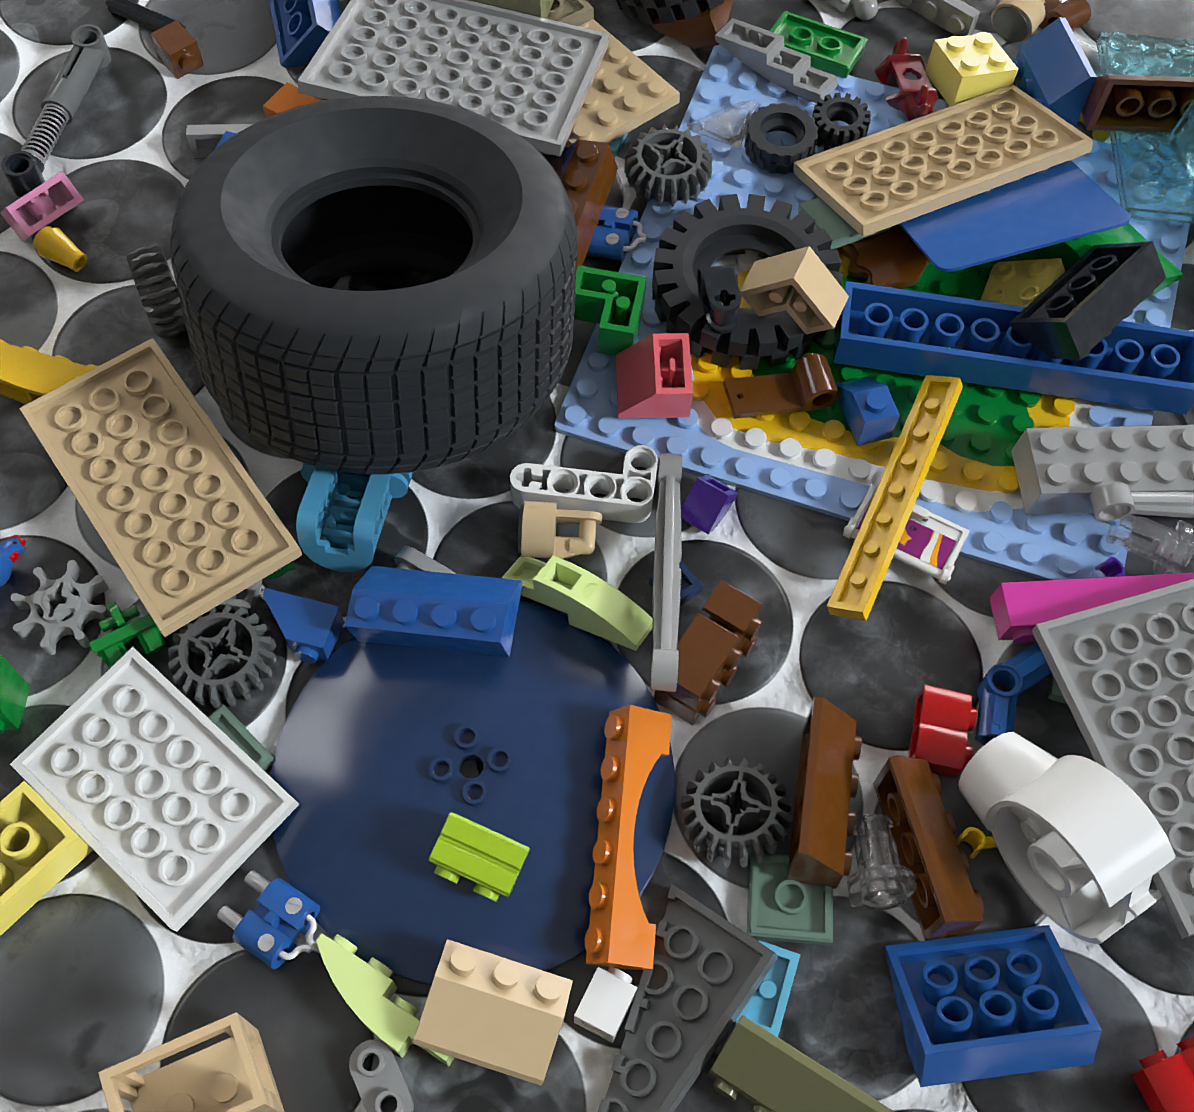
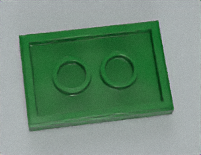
M787 11L781 14L769 30L784 36V47L811 56V67L843 78L848 77L865 51L868 39Z

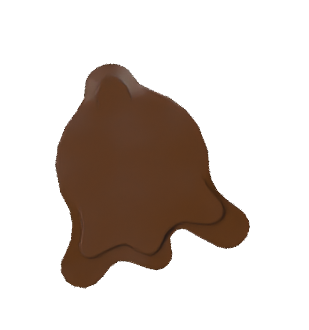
M890 229L836 248L840 254L849 259L848 275L852 278L862 277L866 279L865 284L897 289L912 286L919 281L926 264L930 262L906 232Z

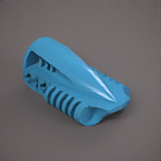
M304 463L301 475L308 482V486L296 519L298 543L303 553L313 562L339 572H356L368 567L373 561L376 545L391 499L400 498L407 494L413 472L357 474L329 470Z

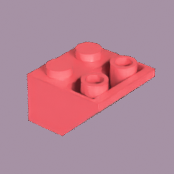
M689 333L651 334L616 354L618 418L690 417L693 387Z

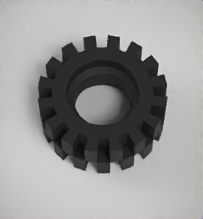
M839 92L834 94V98L828 94L825 95L824 100L820 98L817 101L812 117L815 120V125L818 126L816 142L818 147L824 144V150L826 151L867 136L871 112L870 110L867 111L868 105L866 103L860 105L861 99L857 96L852 100L850 99L851 94L846 93L845 97H841ZM831 121H843L849 125L840 126Z

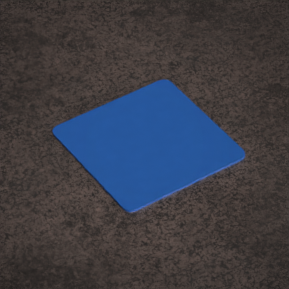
M1070 160L902 222L899 225L938 270L953 272L1125 226L1130 222L1131 216Z

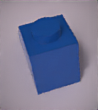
M869 377L836 383L839 391L838 402L856 445L860 446L890 439L898 421L899 412L887 385Z
M265 588L262 595L292 654L297 659L306 663H316L317 660L326 662L333 654L344 625L339 606Z

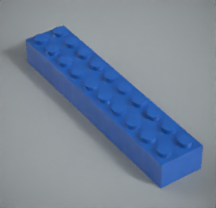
M846 281L844 291L849 298L837 321L833 363L920 376L958 377L961 379V382L1185 415L1194 404V331L1121 321L1112 329V333L1102 339L1091 349L1087 357L1077 361L1052 359L1011 328L1009 322L1026 307Z

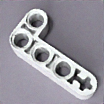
M637 445L630 448L625 455L623 474L522 463L517 465L510 474L511 499L518 508L525 501L556 502L557 509L594 511L601 513L604 520L641 523L650 516L652 511L658 463L657 454L653 449L645 445ZM635 467H644L646 470H637ZM559 489H567V490H569L570 492H567V493H559V492H557V490H559ZM596 493L605 494L606 497L598 498L594 497L593 495ZM631 498H640V499H642L643 501H641V502H633V501H631V500H629V499H631Z

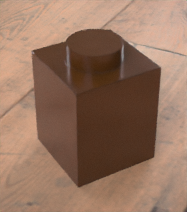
M177 20L150 34L158 59L177 79L204 65L197 41Z

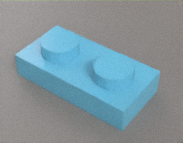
M759 940L758 942L775 952L778 958L734 1022V1026L743 1015L778 1037L800 954Z

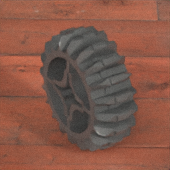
M663 125L661 130L651 127L648 134L640 132L637 139H632L625 154L624 172L626 178H628L629 187L635 188L636 196L645 194L647 202L655 199L658 201L659 206L665 201L670 202L673 207L676 201L679 200L686 205L689 197L697 199L698 194L701 191H705L709 178L712 175V153H709L708 144L702 143L700 135L691 136L690 129L682 132L679 131L678 126L674 129H667Z
M156 242L144 243L128 250L126 255L127 262L154 333L163 338L167 336L173 337L179 335L180 332L186 331L187 327L178 290L161 246Z
M226 604L222 612H218L215 607L209 610V615L204 617L201 615L196 618L193 624L188 623L182 627L185 631L184 634H173V641L176 646L168 648V655L172 659L168 662V669L171 674H174L172 680L178 688H182V693L186 698L191 699L195 697L199 705L204 706L210 700L212 706L218 709L223 700H227L229 706L235 708L236 697L242 695L245 700L250 701L251 694L249 691L252 688L263 691L264 685L260 679L272 678L273 672L269 666L277 664V657L273 652L277 646L274 638H271V630L268 625L262 624L260 616L256 615V613L250 615L243 606L236 612L229 604ZM243 636L252 641L250 657L245 656L243 651L240 650L242 647L240 641ZM196 655L201 656L204 661L203 668L205 671L201 677L194 673Z
M729 757L724 761V767L719 768L712 761L709 765V774L698 769L695 774L696 782L688 781L686 785L687 795H683L680 801L681 808L683 809L680 813L681 824L686 826L684 834L687 840H694L696 852L708 849L707 859L710 863L718 856H722L723 865L726 868L730 866L731 859H739L740 866L745 868L748 857L752 856L760 864L764 860L763 851L774 855L777 852L776 842L784 843L787 838V831L785 829L791 826L792 816L789 814V811H791V800L785 797L786 787L784 784H776L777 776L774 771L763 775L761 762L754 766L753 769L748 768V761L745 757L740 761V766L732 765ZM729 790V791L726 792V793L718 794V793H720V792H722V791ZM746 791L761 799L765 806L761 805V801L751 799ZM737 801H740V814H736L735 821L732 824L731 810H736ZM705 818H711L712 823L721 825L725 829V834L710 826ZM756 830L752 833L741 835L744 831Z

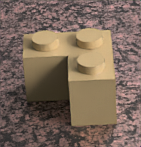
M810 246L755 261L740 289L741 296L759 317L786 310L805 334L833 329L849 298Z

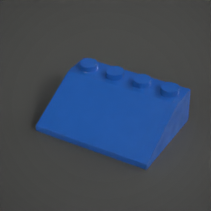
M1049 925L885 946V955L905 1044L920 1087L1093 1064L1102 1030Z

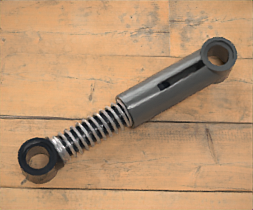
M81 25L72 32L73 47L41 104L42 112L21 151L11 152L2 160V170L13 192L18 197H23L45 182L42 173L45 169L46 161L53 150L52 148L55 147L64 127L72 122L98 70L105 68L111 62L112 57L103 32L96 25Z

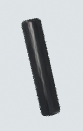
M106 0V5H108L110 12L154 31L176 21L131 0ZM178 21L186 29V25Z

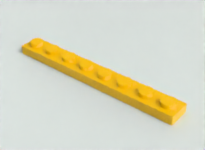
M925 376L828 601L827 608L830 615L867 621L963 386L960 378Z

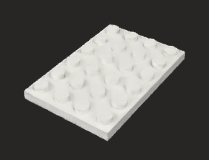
M133 647L10 764L166 925L176 932L299 805L294 798Z

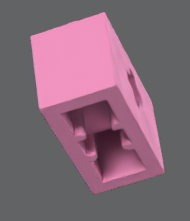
M61 171L7 206L0 214L21 241H24L76 207L84 199L64 172Z

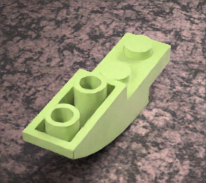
M521 555L502 577V579L521 580L523 583L521 589L522 596L567 613L569 625L636 651L653 629V618L625 594L587 570L554 555L547 563L532 557H522Z
M321 933L316 941L322 960L345 1002L380 1041L384 1042L391 1050L403 1058L413 1043L420 1022L415 1018L419 1011L398 996L394 1002L390 1001V998L397 989L393 980L389 978L393 971L373 957L366 963L354 955L358 948L342 936L336 934L332 940ZM419 1046L448 1067L455 1058Z

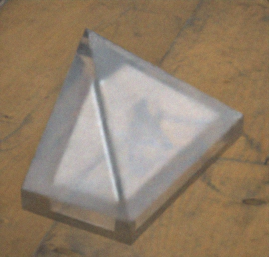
M756 101L738 102L687 124L688 129L694 133L740 149L746 135L748 120H751V115L756 110Z

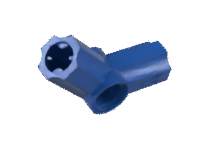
M1037 643L1005 663L994 665L979 683L977 688L979 708L975 740L979 741L982 745H986L989 741L1003 733L1013 732L1017 697L1053 675ZM992 682L1002 684L1006 692L998 690Z

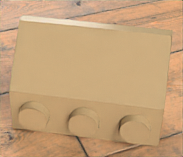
M447 939L412 1044L542 1086L564 1020L573 980Z

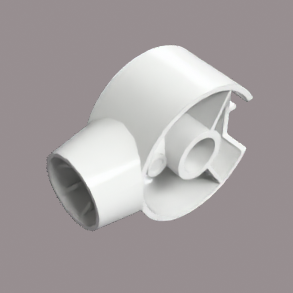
M1014 732L1003 733L992 739L968 762L958 783L961 794L987 830L992 832L1005 864L1021 888L1062 929L1083 941L1101 944L1163 896L1159 890H1151L1149 886L1152 876L1175 859L1172 846L1161 825L1146 804L1126 783L1107 768L1088 758L1077 755H1067L1057 759Z

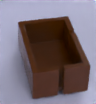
M721 580L702 608L703 611L711 615L709 619L698 613L677 643L679 661L676 692L655 691V702L692 726L700 715L706 718L718 699L716 694L721 684L725 687L729 685L738 670L736 664L741 655L747 657L757 642L758 637L756 634L763 623L762 620L758 619L762 604Z

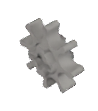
M75 560L68 561L65 575L56 580H50L41 567L35 568L33 574L40 582L38 591L30 596H23L18 593L11 595V601L19 610H31L26 620L13 626L14 631L22 640L28 639L37 631H45L40 646L49 656L56 653L57 642L66 635H74L83 648L89 647L90 641L83 633L85 624L92 619L104 620L112 616L105 605H92L95 596L109 589L103 577L96 575L90 582L79 584L78 580L83 571Z

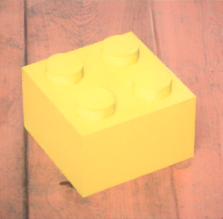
M984 32L975 35L951 36L934 40L926 66L927 76L949 106L1012 85L1018 72L1016 65L990 33Z

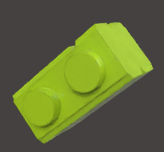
M451 812L431 852L429 861L437 865L434 870L435 874L454 883H458L460 876L465 877L476 883L473 889L474 892L497 902L500 894L509 897L530 848Z

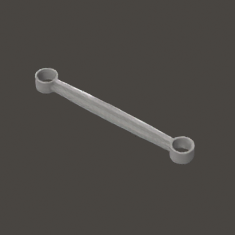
M660 453L659 492L655 524L652 601L653 654L650 689L655 691L676 692L679 661L677 641L681 593V569L679 568V562H681L682 557L680 500L682 454Z
M1111 483L1095 489L1090 494L1095 518L1099 521H1115L1130 514L1194 518V492H1130L1127 484Z

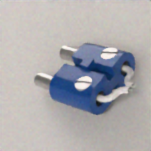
M604 205L586 255L624 261L627 251L635 249L638 243H645L647 234L642 232V224L638 222V212L636 210ZM638 227L637 233L640 238H637L633 241L632 245H629V240L632 241Z
M250 871L246 875L244 882L261 894L256 900L260 904L254 912L248 910L244 917L230 907L223 906L219 910L217 918L235 930L233 933L234 942L270 968L277 969L286 960L295 958L302 951L310 953L315 947L316 942L313 940V934L316 930L317 924L315 919L320 911V905L281 878H276L270 882L256 871ZM300 934L303 936L306 934L308 945L297 947V944L294 942Z

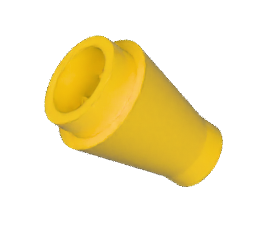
M45 226L39 230L34 238L33 246L37 249L39 256L66 266L75 272L80 271L85 266L88 259L87 255L81 252L60 228Z

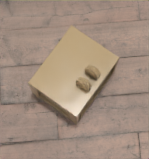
M237 1012L98 1072L109 1112H124L121 1098L130 1101L133 1112H285L259 1031ZM224 1032L232 1036L146 1075L141 1076L134 1072Z

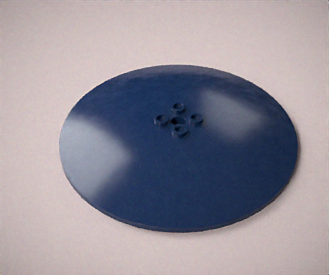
M523 600L519 601L510 657L358 641L355 637L351 638L326 660L301 691L288 714L274 755L275 759L272 764L271 778L299 803L296 809L273 831L278 855L290 884L320 905V911L315 920L333 939L336 934L342 936L358 948L354 955L366 963L373 957L393 971L391 975L413 982L432 985L447 939L545 972L564 965L586 952L585 935L589 929L591 913L589 892L593 885L595 870L593 849L597 842L599 826L597 806L601 799L603 783L601 764L605 758L607 740L604 733L605 723L610 711L628 705L659 711L655 699L636 670L608 641L600 636L569 625L568 616ZM671 743L669 755L658 758L649 773L637 809L633 852L639 897H641L655 873L663 854L672 822L675 800V769ZM468 760H477L483 765V771L475 778H467L460 773L462 764ZM451 812L530 848L509 897L500 894L496 902L474 892L473 889L476 883L465 877L460 876L458 883H454L434 873L437 865L430 862L429 857Z

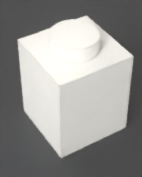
M598 967L574 1015V1023L613 1043L636 995L637 987L630 984L632 977L614 967H609L607 971Z

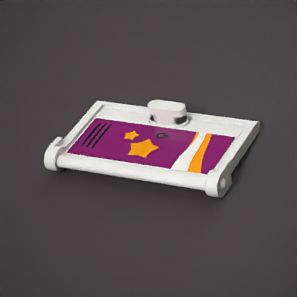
M870 486L854 518L851 517L848 525L844 527L843 536L856 539L878 487ZM915 504L893 558L939 579V582L946 585L947 581L951 579V573L955 567L954 562L970 530Z

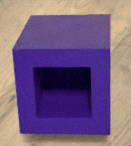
M708 474L698 477L681 507V519L710 534L724 518L739 492Z

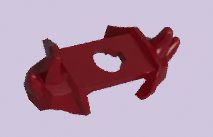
M902 37L900 41L896 42L892 55H888L874 72L881 83L886 84L889 70H892L900 91L886 97V101L889 106L902 111L907 119L911 121L933 113L935 103L939 99L936 88H932L921 55L909 53L907 38ZM906 72H912L918 80H908L903 75Z

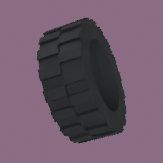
M772 103L769 106L760 107L757 112L751 115V120H748L744 143L746 155L761 170H767L773 174L781 173V175L790 172L794 173V162L814 154L818 137V126L815 125L814 118L810 117L806 110H802L796 105H787V103ZM772 131H783L795 136L797 142L791 146H777L768 142L765 139V135Z

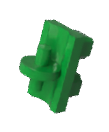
M116 602L108 605L112 616L100 621L99 625L103 632L117 626L119 629L89 642L93 653L102 657L109 668L128 652L125 645L138 638L147 655L167 647L165 637L150 614L128 624L127 621L141 615L137 606L134 605L121 611Z

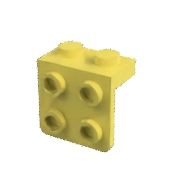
M1061 258L996 263L991 270L980 301L1027 307L1065 272Z

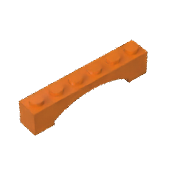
M628 705L610 711L605 723L604 733L607 740L605 758L601 764L602 794L597 806L599 826L597 842L593 849L595 870L593 885L589 892L591 913L589 929L585 935L586 964L625 970L653 969L656 924L648 922L638 893L634 869V828L639 800L648 775L658 758L669 755L671 714Z

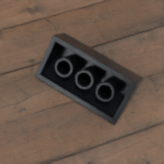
M1153 241L1094 245L1009 322L1011 328L1052 359L1077 361L1087 357L1094 346L1112 333V329L1124 318L1130 316L1133 310L1144 299L1150 297L1154 290L1166 279Z

